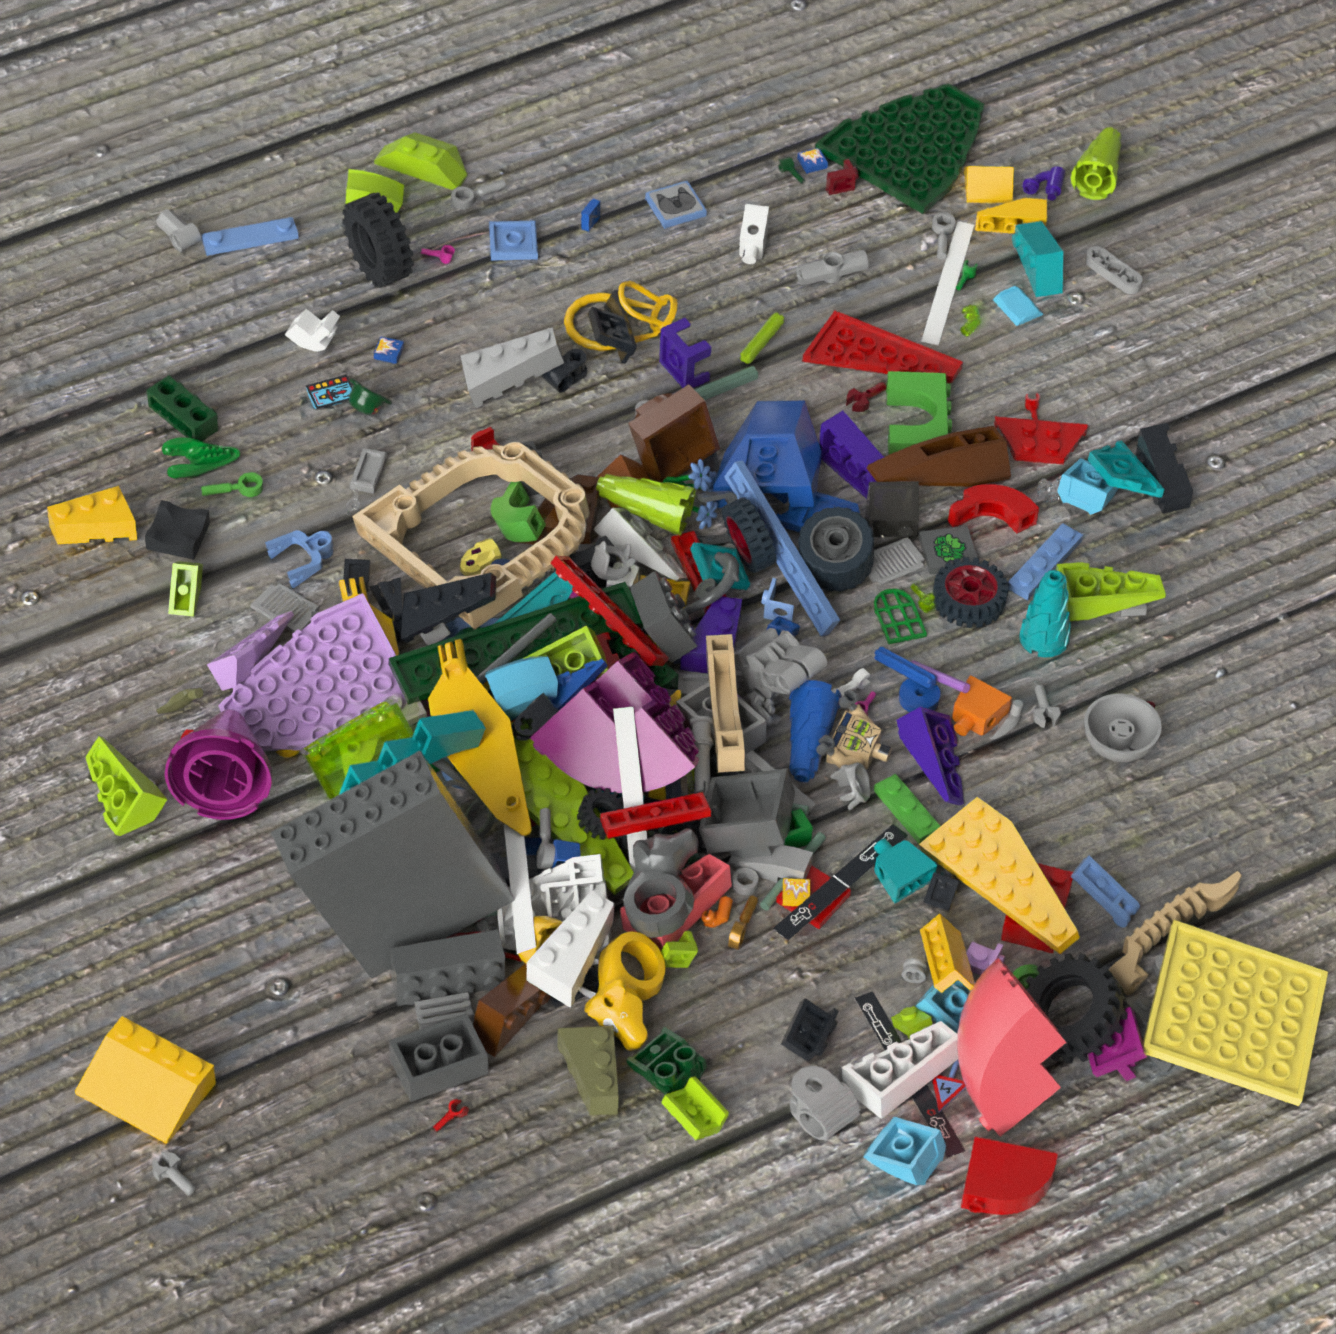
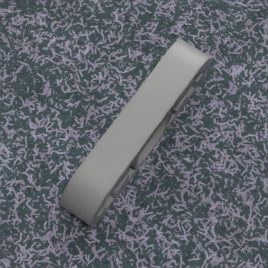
M1094 246L1088 249L1086 256L1088 267L1127 294H1137L1140 292L1143 278L1138 272L1102 247ZM1117 268L1118 270H1120V272L1113 273L1110 272L1108 269Z

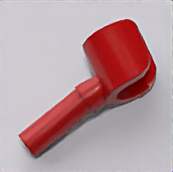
M1036 393L1035 399H1030L1028 394L1025 397V409L1030 411L1032 420H1038L1037 410L1040 401L1038 393Z
M453 1099L449 1103V1111L433 1128L435 1131H439L455 1116H466L469 1112V1107L464 1106L459 1112H456V1107L462 1100Z

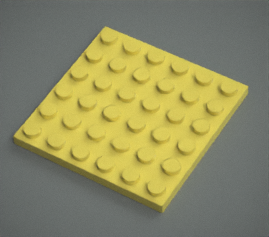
M1173 920L1147 1023L1143 1047L1149 1056L1299 1106L1304 1095L1328 972Z

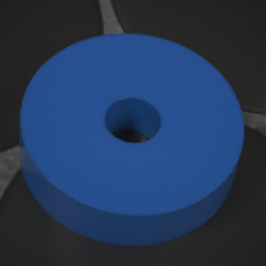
M907 679L901 684L899 702L906 711L912 712L919 707L934 711L938 707L940 689L937 684L931 689H927L911 679Z

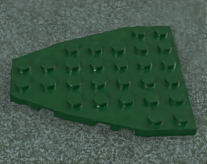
M949 83L935 89L923 90V95L912 98V95L908 94L880 105L879 110L870 113L868 110L862 112L861 118L852 121L851 118L845 119L815 144V148L820 149L824 156L842 167L844 166V160L849 159L852 166L857 168L859 177L924 214L952 190L975 144L984 111V103Z

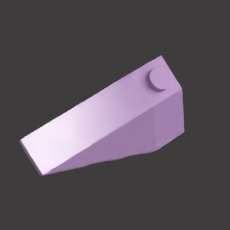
M292 611L276 616L207 664L222 691L230 688L234 689L238 683L243 684L251 675L250 670L268 654L294 616Z

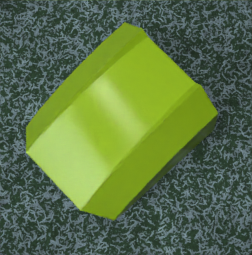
M348 169L346 204L371 193L379 192L381 196L387 197V203L391 202L394 205L395 213L399 211L403 204V184L376 173Z

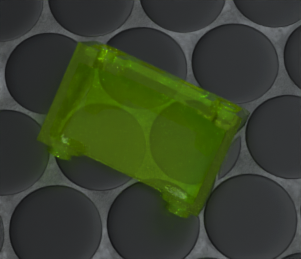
M387 699L308 744L300 750V753L325 795L331 800L339 795L350 765L378 761L386 741L411 738L414 732L397 702Z

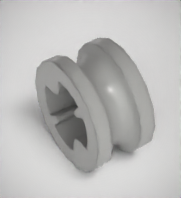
M909 958L904 961V969L902 970L904 980L910 983H921L926 979V962L917 958Z

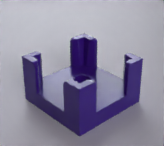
M686 318L661 328L659 362L682 388L687 385L694 388L710 380V373L708 371L694 375L695 363L709 357L712 347L705 340L690 347L686 345L677 334L690 327L691 324Z

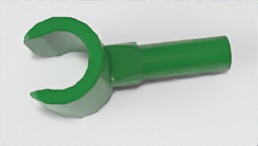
M969 260L964 261L962 277L956 286L957 290L962 289L968 278L975 277L977 263L975 266L970 267L968 266Z

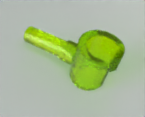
M915 584L910 586L919 596L918 606L923 612L928 613L935 607V604L932 603L935 599L932 593L925 594Z

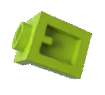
M685 931L678 942H666L661 950L665 960V967L688 968L698 952V946L694 941L691 931Z

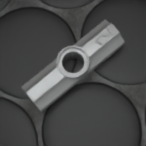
M864 250L843 255L837 252H828L823 256V260L796 266V274L800 285L823 280L827 283H837L841 280L842 275L868 269L869 262Z

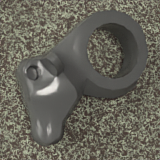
M686 828L673 835L655 834L647 840H637L634 843L633 858L636 867L625 892L624 906L632 928L638 933L651 938L672 934L684 925L687 917L693 910L694 897L692 890L678 876L687 860L699 848L697 836L691 829ZM657 894L670 895L676 899L670 909L660 914L650 915L639 910L646 899Z

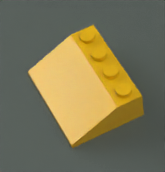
M122 1016L105 1036L77 1086L75 1094L168 1144L216 1084L214 1065Z

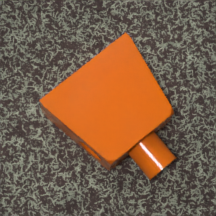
M970 675L966 681L970 685V690L967 693L960 692L954 704L952 719L957 722L954 725V730L961 736H966L970 730L979 735H985L1010 712L1012 697Z

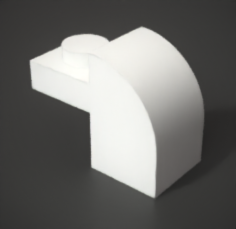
M305 309L294 319L285 335L300 347L312 351H322L327 348L337 329L335 324L340 316L332 310L320 320L309 310Z

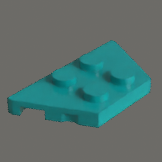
M1117 441L1113 448L1106 445L1102 449L1090 452L1088 457L1089 463L1109 486L1162 498L1165 489L1123 441Z

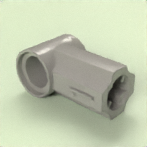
M166 209L157 218V225L170 237L177 251L181 252L201 241L198 228L193 223H185L174 211Z

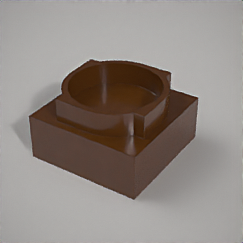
M690 385L685 386L674 394L665 393L649 400L636 409L637 415L635 419L628 423L643 468L654 481L663 482L666 477H678L691 468V463L697 464L699 459L703 461L720 450L706 402Z

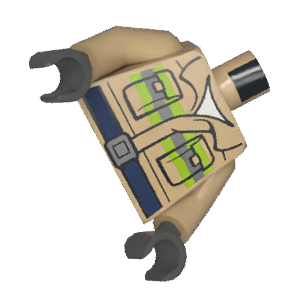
M849 689L844 692V696L839 698V705L850 710L849 712L845 711L833 737L824 735L819 739L820 745L817 746V753L820 755L827 753L826 762L835 764L839 768L842 765L861 763L867 770L873 758L887 762L891 755L892 747L880 744L882 730L867 716L859 704H855L858 696L854 690Z

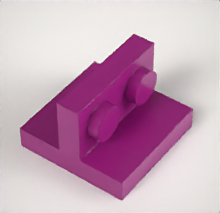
M1131 1007L1124 1009L1128 1014L1127 1020L1120 1019L1119 1024L1123 1027L1121 1034L1115 1032L1111 1037L1115 1043L1111 1047L1107 1043L1100 1047L1102 1054L1096 1056L1094 1052L1088 1054L1092 1072L1096 1077L1118 1070L1126 1081L1136 1078L1134 1066H1137V1061L1147 1058L1136 1016Z

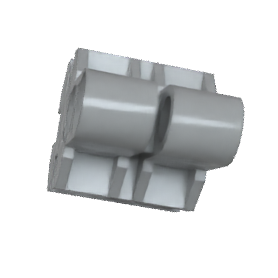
M769 628L734 653L735 670H740L744 679L740 678L738 680L741 688L747 694L751 692L761 693L765 697L764 701L768 698L772 700L781 693H791L827 667V659L819 649L800 645L789 631L783 630L778 636L774 628Z

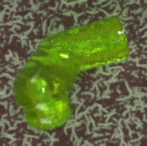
M972 304L962 309V314L966 313L963 317L967 319V322L960 328V331L967 337L981 324L979 309Z

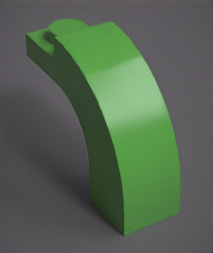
M520 481L510 482L504 495L493 499L490 509L491 515L506 539L513 542L538 540L546 524L535 505L526 506L530 498Z

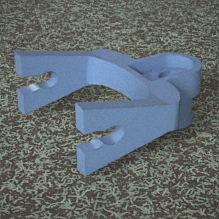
M295 530L265 542L271 559L292 544L302 546L310 555L311 563L287 572L293 589L322 569V559H327L333 555V540L331 534L327 531H319L308 537L302 531Z

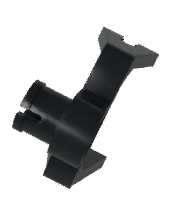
M401 577L370 586L380 609L392 619L396 641H403L401 640L403 612Z

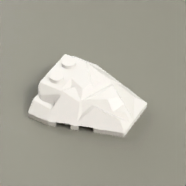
M600 854L573 857L565 861V863L552 869L549 868L543 871L542 874L529 879L533 917L549 916L564 922L592 890L608 899ZM511 902L497 910L499 935L503 948L517 951ZM611 928L601 948L598 949L593 965L599 963L601 951L612 941Z

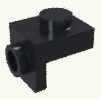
M345 559L343 580L345 581L347 593L350 594L349 578H354L357 592L361 594L359 577L364 578L366 591L369 592L370 560Z

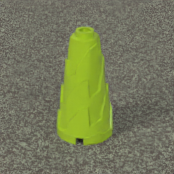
M1107 127L1101 131L1095 140L1090 143L1072 170L1071 183L1073 188L1076 189L1077 187L1080 190L1079 194L1085 198L1092 200L1107 198L1109 193H1113L1117 185L1121 133L1112 127Z
M606 474L604 477L600 476L596 486V491H599L600 497L610 500L619 507L628 510L629 513L646 519L650 523L679 536L683 534L687 523L683 521H686L687 517L691 515L696 488L610 474Z

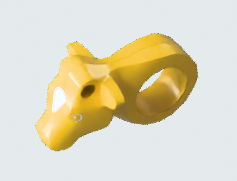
M633 931L622 933L613 939L601 951L599 956L598 992L585 1004L584 1011L594 1018L599 1026H613L614 1036L622 1042L628 1051L640 1049L648 1040V1033L643 1024L642 1001L657 995L662 988L665 977V960L657 945L644 934ZM621 952L633 955L640 962L644 970V981L637 980L625 970L621 961Z

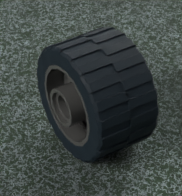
M824 508L812 514L805 521L804 526L801 527L798 542L799 553L821 589L845 591L855 588L869 576L874 565V538L869 522L861 514L849 508Z

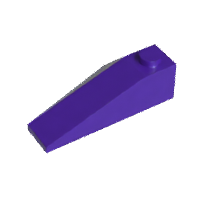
M919 707L897 719L900 739L944 801L959 806L964 804L961 777L956 773V766L960 765L959 757L954 756L957 737L950 715Z

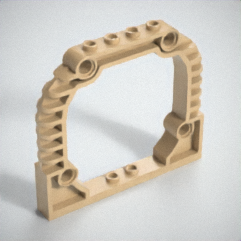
M519 442L508 443L505 446L493 445V450H486L481 446L473 447L471 452L462 450L457 453L458 456L446 458L444 464L435 465L432 472L423 473L420 480L410 482V486L407 489L398 485L352 516L357 533L424 588L487 573L494 574L496 576V599L468 614L463 612L458 615L474 629L523 597L521 590L523 587H530L533 585V580L536 578L541 579L545 576L546 571H553L555 569L550 562L556 555L569 556L571 553H576L579 549V544L585 538L586 518L589 516L590 511L583 487L580 484L573 483L564 472L560 473L549 461H544L540 458L535 450H530ZM497 474L508 482L524 481L554 504L559 520L558 526L505 565H488L477 575L455 576L447 582L436 573L432 565L429 563L425 564L416 552H410L403 546V539L407 529L414 528L420 524L423 511L461 485L477 477Z

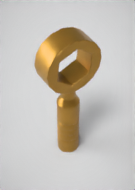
M749 896L739 918L740 922L735 921L732 927L728 947L737 950L741 948L747 924L758 903L757 897Z

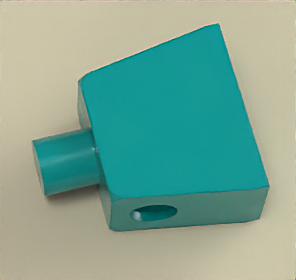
M881 839L874 846V850L878 853L874 868L875 874L894 903L899 902L929 884L933 873H936L937 864L909 841L903 840L897 845L892 846L886 839Z

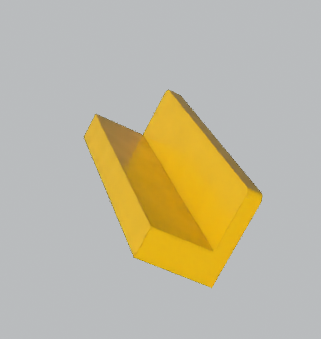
M939 913L920 929L934 987L942 993L955 981L959 980L971 991L975 982L962 935L959 930Z

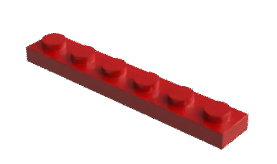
M556 555L550 564L556 569L555 573L573 586L572 590L574 593L585 598L590 603L589 608L593 612L602 615L607 620L605 622L606 625L613 631L618 632L623 637L622 641L628 647L635 649L646 665L663 666L669 657L569 556Z

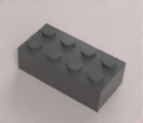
M498 929L390 948L391 980L397 1006L414 1005L416 1001L466 992L471 994L485 990L491 991L505 980V954Z

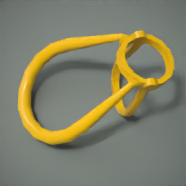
M624 281L620 284L618 295L622 307L631 316L648 322L653 330V333L634 336L636 343L657 337L661 332V328L672 323L678 306L675 297L669 294L659 297L633 281ZM627 286L634 288L655 301L656 304L651 305L626 298L624 288ZM610 293L587 294L575 300L566 310L564 318L565 329L568 336L576 344L589 350L597 351L617 349L611 346H602L596 341L581 336L573 323L574 316L580 308L590 303L607 302L611 295ZM670 301L668 316L662 322L657 319L658 313L662 306ZM630 306L651 309L650 317L643 315Z

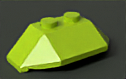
M416 132L384 146L374 160L376 165L451 190L461 187L467 178V172L455 145Z

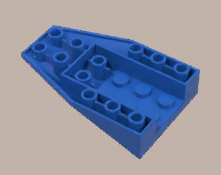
M757 401L724 453L713 484V491H731L734 493L724 476L735 462L743 460L762 493H788L790 507H814L822 452L805 401ZM725 499L715 500L718 503L717 508L727 505Z

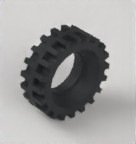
M377 192L345 204V209L342 212L345 217L342 219V223L346 227L344 234L348 237L349 243L347 244L349 249L353 251V258L359 263L360 271L365 272L366 279L368 281L372 280L374 286L381 288L410 276L409 274L413 272L411 267L414 266V261L411 259V256L414 255L409 246L411 241L406 236L405 230L407 229L405 225H402L399 213H395L394 205L391 202L387 203V197L381 196Z
M1071 953L1065 954L1064 961L1061 962L1054 957L1050 959L1051 966L1044 969L1040 965L1036 968L1039 974L1035 979L1030 976L1027 978L1026 982L1029 985L1027 992L1048 1017V1010L1052 1001L1063 990L1078 985L1086 986L1091 990L1093 1001L1089 1011L1081 1020L1067 1026L1060 1027L1055 1025L1066 1043L1050 1055L1051 1059L1057 1062L1060 1057L1066 1063H1073L1074 1057H1078L1082 1062L1088 1061L1087 1054L1094 1052L1096 1056L1102 1054L1100 1047L1105 1043L1111 1047L1115 1043L1111 1038L1115 1032L1121 1034L1123 1027L1119 1022L1120 1019L1127 1020L1128 1014L1123 1006L1128 1005L1127 998L1122 993L1124 992L1122 986L1109 969L1103 966L1098 959L1093 958L1090 961L1085 954H1079L1078 960H1075Z

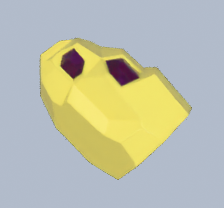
M488 538L480 541L473 548L466 551L460 562V571L463 575L480 574L494 560L501 559L499 547L493 539Z

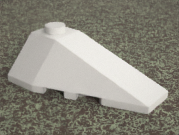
M612 508L594 528L599 534L598 539L606 535L613 545L623 552L627 544L630 543L631 554L629 557L634 558L636 561L675 581H686L688 579L686 573L671 555L663 553L662 550L665 547L663 543L650 536L652 529L641 517L629 513L624 508Z

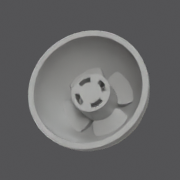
M1110 694L1097 699L1089 706L1084 718L1085 734L1092 748L1102 757L1115 762H1131L1144 757L1155 747L1161 734V720L1156 710L1143 699L1129 694Z

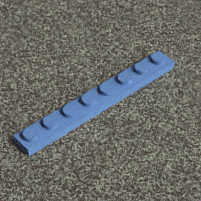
M743 460L735 462L724 476L737 496V499L745 497L751 502V505H754L756 512L758 511L760 514V519L765 523V528L768 529L769 537L772 539L777 565L820 636L829 635L839 623V617Z

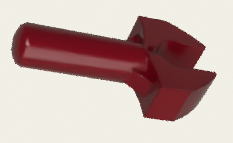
M880 382L864 392H859L855 388L851 389L847 394L846 406L854 401H858L852 404L853 412L868 410L870 404L868 400L884 392L887 389L885 383Z

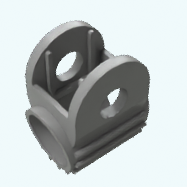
M808 1066L800 1069L794 1075L791 1086L793 1094L790 1099V1110L802 1128L812 1137L820 1139V1141H826L860 1115L859 1103L852 1090L846 1083L839 1082L828 1070L818 1066ZM810 1081H817L822 1085V1087L818 1085L806 1084Z

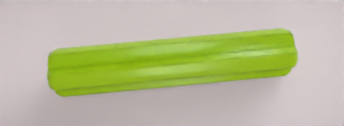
M777 312L772 314L740 353V360L742 362L750 364L784 323L783 315Z

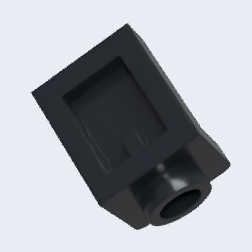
M941 871L940 874L933 873L923 904L949 913L956 891L960 887L959 881L955 880L956 876Z

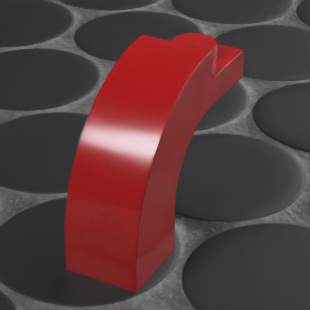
M996 484L976 485L965 489L963 500H958L950 506L948 523L952 527H958L976 517L993 516L1005 521L1018 534L1037 524L1039 507L1028 496L1016 489Z

